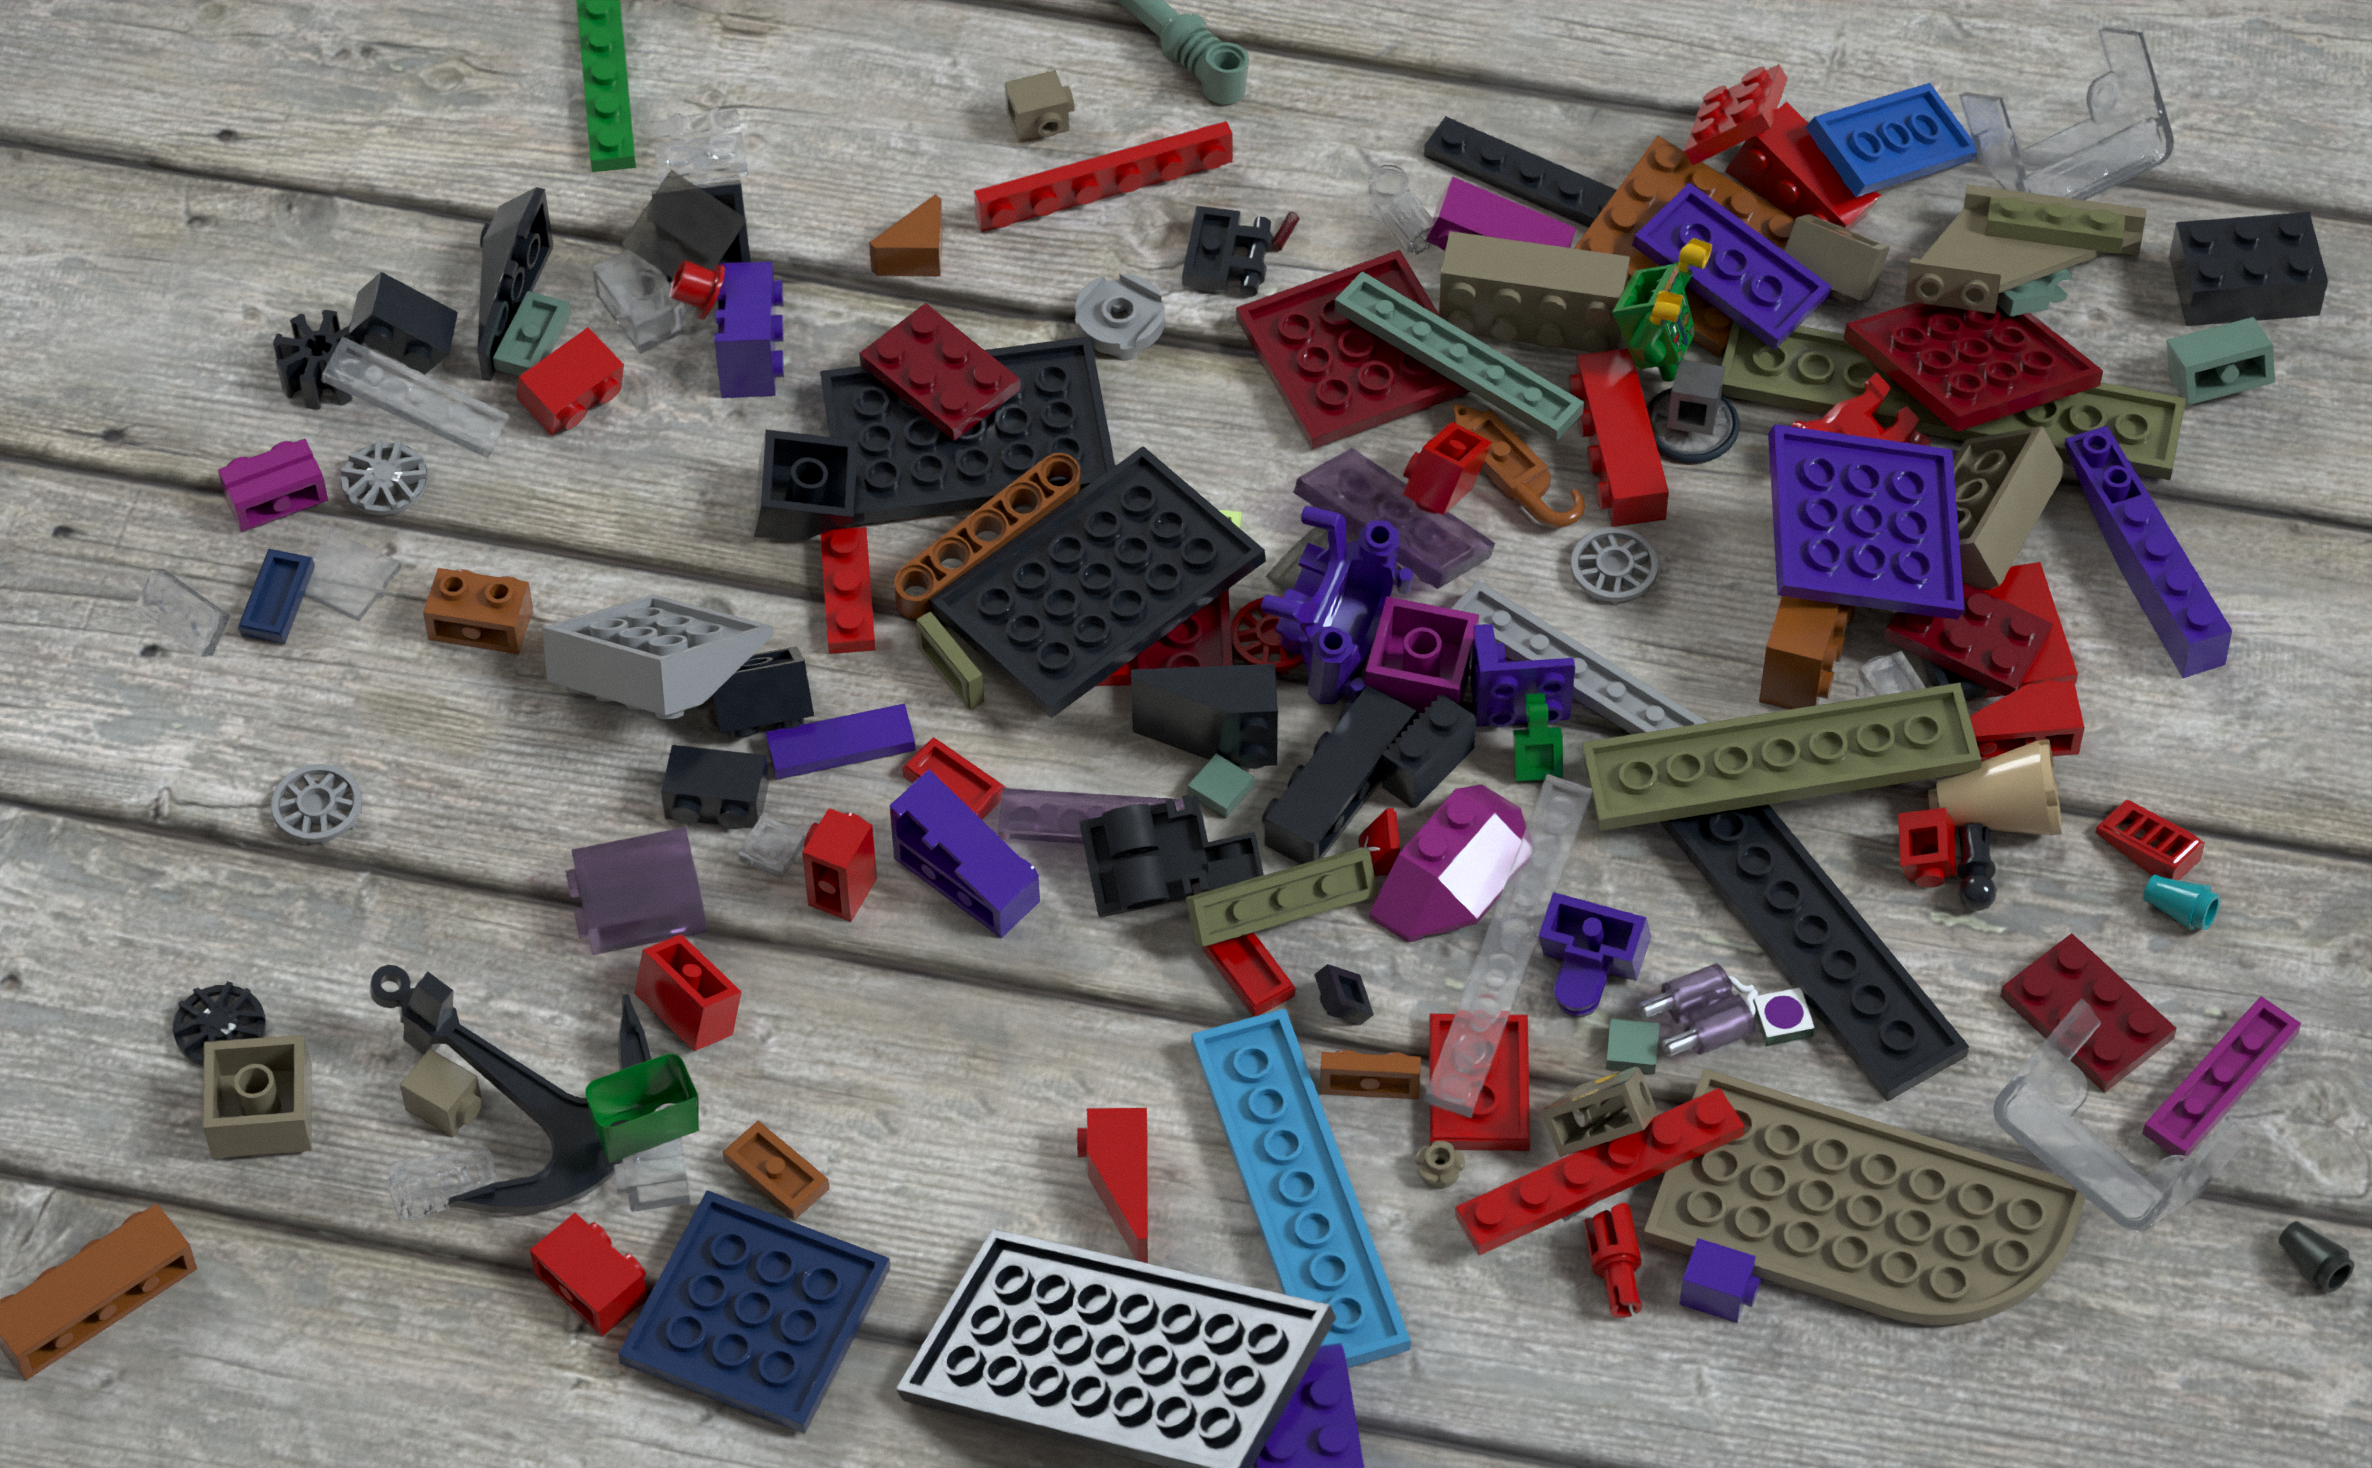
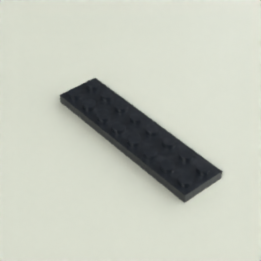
M1769 804L1660 821L1661 825L1794 988L1801 989L1809 1007L1887 1102L1967 1057L1969 1045Z

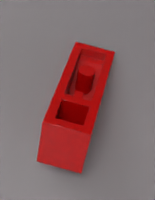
M2045 680L2037 684H2027L1970 715L1981 762L2032 742L2046 739L2050 741L2053 757L2077 755L2080 752L2085 726L2074 680L2061 682Z
M1087 1108V1128H1077V1157L1087 1158L1088 1178L1136 1261L1148 1263L1147 1108Z

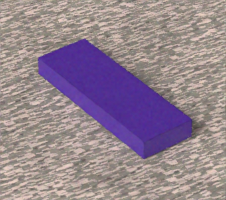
M905 703L802 724L795 728H783L765 732L776 780L916 751L915 739Z

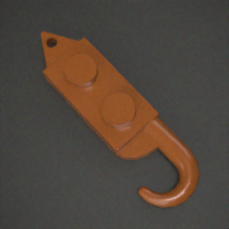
M1457 403L1453 404V415L1456 424L1492 442L1481 470L1511 500L1515 499L1536 521L1552 528L1568 527L1582 517L1585 502L1584 497L1577 489H1573L1570 493L1574 500V506L1567 512L1553 511L1540 499L1550 487L1551 474L1548 466L1491 409L1482 412Z

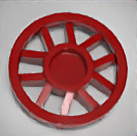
M1264 597L1255 599L1237 612L1231 624V642L1236 652V658L1238 660L1242 659L1248 665L1275 664V672L1282 671V675L1287 674L1289 669L1304 663L1301 654H1292L1296 657L1287 660V651L1281 646L1279 634L1275 632L1280 617L1263 613L1261 604ZM1257 610L1263 619L1258 621L1250 614ZM1242 622L1250 628L1238 632ZM1256 641L1244 647L1241 645L1243 642ZM1263 652L1262 660L1253 656ZM1279 654L1280 662L1268 661L1269 655Z

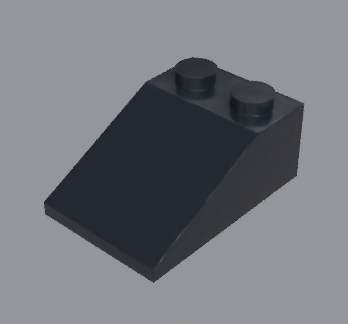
M1275 664L1131 670L1132 727L1134 733L1211 760L1215 754H1218L1238 767L1258 769L1264 766L1277 765L1278 705Z

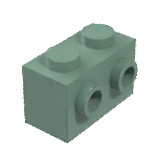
M2254 317L2166 340L2169 378L2181 396L2186 398L2187 405L2275 383L2273 344Z

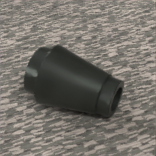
M2299 1221L2288 1225L2279 1237V1244L2285 1249L2315 1289L2322 1288L2328 1293L2334 1292L2345 1284L2354 1270L2355 1264L2349 1258V1251L2304 1226Z

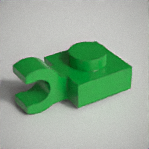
M1544 693L1525 694L1527 729L1513 730L1515 780L1528 781L1564 778L1563 734L1561 727L1548 728V704L1545 703Z

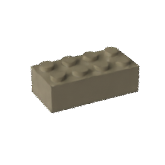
M1450 231L1441 270L1439 315L1442 319L1469 335L1496 338L1501 341L1538 344L1549 348L1559 347L1587 351L1589 353L1618 350L1621 331L1615 320L1613 310L1628 284L1630 256Z

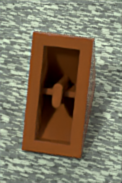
M936 194L869 242L871 271L875 275L941 277L943 215L940 197Z

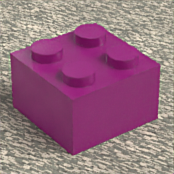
M1387 596L1366 668L1365 687L1368 685L1416 710V715L1425 713V707H1431V701H1437V695H1445L1462 706L1470 677L1474 625H1479V614Z

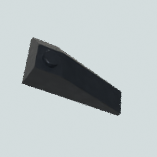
M535 187L500 205L492 222H486L481 232L480 246L483 249L477 353L482 380H492L496 371L493 357L527 291L533 292L554 247L546 193L543 188Z

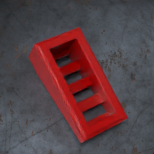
M2128 799L2102 821L2095 830L2097 835L2150 875L2156 874L2163 878L2180 880L2201 861L2205 842L2191 832ZM2128 817L2134 823L2124 832L2116 828ZM2144 829L2147 833L2140 840L2133 837L2139 830ZM2155 839L2161 842L2156 848L2149 845ZM2169 849L2174 852L2171 857L2165 854Z

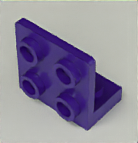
M1493 624L1474 625L1470 687L1477 726L1506 727L1511 724L1527 723L1525 694L1536 693L1545 694V703L1548 704V724L1570 719L1575 678V661L1573 658L1506 662L1504 643H1495Z

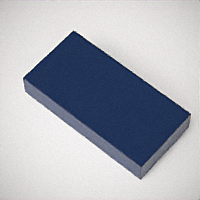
M268 549L238 625L241 636L285 645L315 568L312 557Z

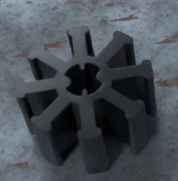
M331 310L322 311L323 320L319 331H312L306 323L305 315L299 314L290 320L294 338L282 337V334H276L273 342L283 393L287 398H292L294 393L302 390L305 406L309 409L319 410L321 408L320 399L323 390L330 388L336 395L338 405L342 406L352 401L349 381L360 382L362 386H365L370 376L364 343L348 335L351 322L349 326L340 329L338 314L336 311Z

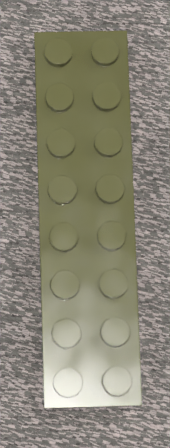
M1961 683L1582 742V754L1599 831L1957 775L1981 768V756Z

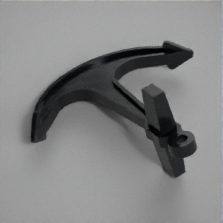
M385 965L374 972L369 989L371 998L377 1005L383 1008L399 1007L400 1022L404 1024V1041L423 1055L429 1048L436 1051L440 1044H447L540 1125L551 1141L552 1158L542 1171L530 1177L495 1182L449 1197L447 1199L449 1207L490 1213H534L547 1211L569 1204L596 1190L609 1180L628 1159L626 1157L609 1163L593 1126L586 1098H580L565 1092L461 1025L457 1010L453 1007L454 990L429 971L420 979L415 988H410L411 981L406 971L396 965ZM386 981H392L396 983L399 989L394 992H388L382 988L381 984ZM622 994V1013L618 1034L619 1071L651 1060L645 1032L631 1003L629 994ZM617 1121L611 1124L609 1127L617 1126L628 1121Z

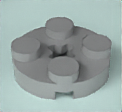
M1119 274L1120 280L1106 282L1105 276L1095 279L1081 290L1076 299V334L1079 338L1091 336L1093 349L1099 352L1114 355L1119 360L1134 359L1138 356L1139 351L1145 350L1154 344L1163 332L1165 312L1162 296L1152 283L1136 275ZM1123 310L1128 311V317L1125 319H1115L1110 314L1111 312L1119 314Z

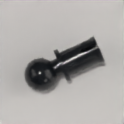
M1969 823L1959 829L1961 862L1957 866V874L1963 881L1960 883L1958 895L1961 903L1969 910L1981 911L1989 908L1996 899L1997 889L1994 881L1991 879L1995 875L1996 865L1991 861L1990 829L1987 826L1982 828L1981 823Z

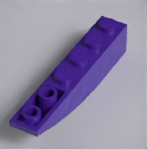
M2106 425L2065 438V448L2107 545L2123 577L2182 678L2225 665L2232 629L2108 426Z

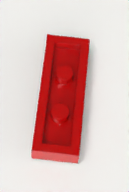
M867 527L833 529L820 534L829 654L876 651Z

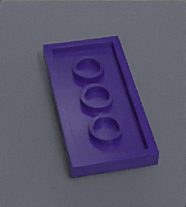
M1688 183L1635 234L1632 243L1634 248L1659 266L1679 262L1681 249L1693 238L1710 243L1712 250L1704 269L1690 266L1693 275L1686 286L1773 350H1776L1829 296L1832 287L1691 183Z

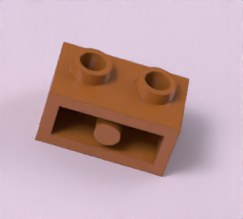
M438 568L423 611L428 640L519 654L533 612L529 582L520 581L510 576L495 577L476 574L465 569L450 570Z

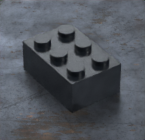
M2310 212L2176 222L2169 259L2186 326L2232 323L2254 317L2256 321L2320 316L2328 279Z

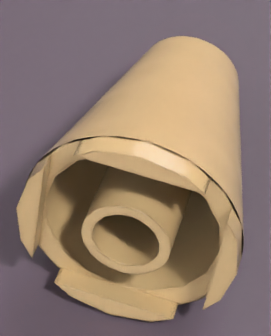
M2049 739L2038 740L1981 762L1980 769L1969 773L1936 778L1937 788L1928 789L1930 809L1946 807L1955 827L1959 828L1969 823H1981L1982 828L1987 826L1993 831L2050 836L2062 834L2057 782H2055L2054 762Z

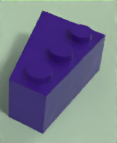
M930 769L889 805L894 859L998 937L1002 938L1040 902L1039 875L1032 864L1017 855Z

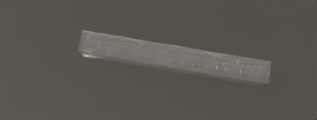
M1547 774L1428 1085L1425 1103L1472 1118L1538 942V935L1552 893L1557 891L1593 792L1592 788Z

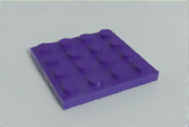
M1774 424L1768 433L1777 595L1958 620L1964 612V597L1952 449Z

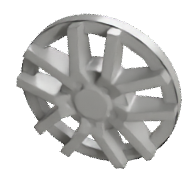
M382 439L376 440V444L367 446L356 453L351 452L349 460L341 469V486L346 500L354 508L371 515H391L410 508L422 497L428 483V473L424 458L413 449L402 445L401 440H396L395 443H382ZM383 452H392L389 460H382ZM375 454L374 459L368 457ZM401 454H402V455L406 456L407 458H402V459H400V456H401ZM357 465L366 470L355 469L354 467ZM417 467L419 468V470L409 471ZM349 479L356 481L351 488H349ZM418 482V485L413 492L407 486L409 484ZM369 490V492L365 495V497L362 500L357 498L358 496ZM400 492L405 499L396 503L392 495ZM380 497H384L388 505L380 506L373 504Z
M1608 527L1587 534L1576 544L1571 556L1573 582L1577 583L1583 591L1591 595L1593 601L1597 602L1598 599L1610 601L1612 606H1617L1618 602L1632 600L1639 596L1645 597L1647 591L1655 584L1658 574V556L1652 544L1642 535L1625 528ZM1614 537L1630 541L1619 547ZM1605 538L1608 547L1602 549L1597 540ZM1587 546L1593 553V555H1580ZM1639 546L1644 550L1634 556L1631 555V552ZM1650 561L1651 570L1641 565ZM1579 567H1595L1591 569L1579 570ZM1631 576H1636L1645 581L1641 584ZM1598 580L1596 586L1591 585L1588 581ZM1606 583L1614 584L1613 592L1602 589ZM1621 585L1625 586L1629 590L1620 592Z
M315 764L301 767L281 780L273 793L271 809L279 831L301 841L304 846H308V842H322L324 846L329 844V840L342 835L349 829L353 830L355 828V822L360 813H362V796L356 780L345 770L332 765ZM311 775H327L319 784H316ZM301 778L307 785L302 791L294 785ZM337 779H341L343 783L332 791L330 788ZM286 791L293 797V799L281 802V798ZM352 791L354 801L344 797ZM336 810L350 811V814L345 816L336 812ZM292 811H297V812H295V813H293V814H291V815H289V816H286V817H284V818H282V816H281V814H283V813H288V812H292ZM328 822L337 824L336 827L328 830ZM303 823L302 831L293 828ZM321 823V832L310 833L312 824Z

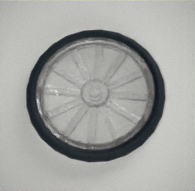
M1673 387L1660 392L1647 405L1646 408L1658 452L1675 461L1702 463L1716 459L1730 450L1736 442L1740 431V420L1737 411L1730 400L1721 395L1712 435L1667 428Z

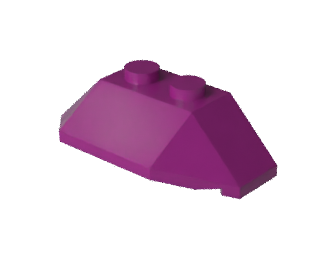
M1482 784L1455 789L1398 854L1369 913V919L1408 943L1420 940L1425 935L1446 933L1477 924L1533 859V850L1521 808Z

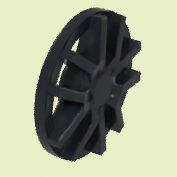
M229 981L225 985L193 989L194 994L185 1001L181 1000L179 1002V1009L173 1021V1035L179 1050L189 1060L203 1066L204 1055L197 1053L195 1050L203 1047L204 1042L263 1038L266 1031V1017L259 1000L248 988L243 989L234 986L233 982ZM219 995V997H218V999L216 1000V1002H214V1001L210 998V997H212V996ZM231 996L238 997L232 1006H227ZM201 1002L207 1009L201 1012L193 1006ZM249 1003V1004L254 1008L255 1011H243V1010L245 1009V1007H246L247 1004ZM186 1015L192 1019L191 1021L182 1024ZM257 1023L256 1029L240 1026L241 1024ZM195 1033H199L187 1042H185L183 1038Z

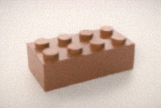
M1782 596L1766 645L1759 702L1791 710L1818 705L1819 698L1828 699L1834 680L1835 662H1840L1846 639L1844 632L1846 625L1851 626L1856 606Z

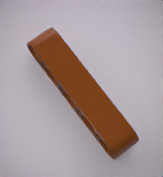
M1054 453L1045 457L902 566L894 579L895 601L899 612L906 618L913 620L929 612L933 613L929 601L931 597L1080 491V467L1077 461L1064 453ZM1054 477H1064L1070 481L1064 486H1054L1049 483L1050 479ZM1019 504H1028L1035 508L1026 514L1017 513L1013 510ZM984 531L995 532L999 535L992 541H983L977 537ZM952 558L958 559L963 563L955 569H948L941 565L943 561ZM912 586H920L927 590L923 595L916 597L905 593L906 589Z

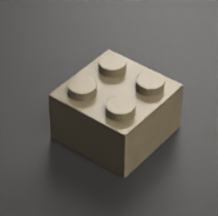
M304 1035L204 1042L203 1129L212 1158L312 1151V1064Z

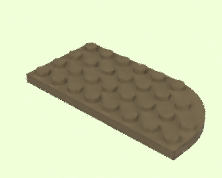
M1704 1068L1693 1099L1721 1088L1745 1125L1744 1136L1667 1170L1643 1232L1644 1242L1689 1256L1692 1255L1697 1238L1754 1255L1756 1260L1753 1276L1884 1317L1925 1325L1959 1324L1985 1319L2002 1313L2030 1297L2050 1279L2059 1268L2072 1243L2089 1186Z

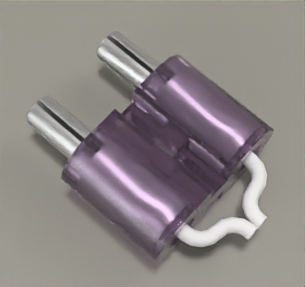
M1714 963L1663 983L1661 995L1640 1002L1638 1005L1639 1013L1645 1019L1668 1010L1676 1024L1683 1023L1685 1026L1683 1033L1663 1040L1662 1047L1666 1055L1672 1056L1690 1048H1693L1697 1054L1702 1055L1755 1033V1021L1753 1018L1755 1006L1753 999L1758 996V992L1753 985L1744 986L1737 979L1728 976L1721 965ZM1733 986L1742 993H1749L1746 997V1002L1744 1001L1740 993L1736 995L1733 994Z

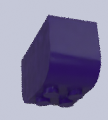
M1342 1343L1320 1346L1252 1468H1364L1348 1367Z

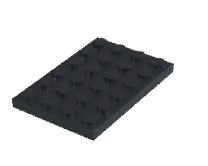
M1091 336L985 350L1020 378L1021 390L955 441L863 366L820 371L829 437L858 440L853 522L843 526L978 509L1045 457L1054 453L1068 454L1077 461L1080 467V491L1113 468L1115 461ZM1054 477L1049 481L1054 486H1064L1070 482L1064 477Z
M1142 446L935 594L929 601L933 613L1045 714L1053 718L1265 563L1266 555L1265 549L1148 449Z

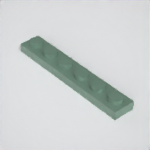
M1361 272L1335 299L1334 311L1555 442L1583 414L1584 402L1364 272Z

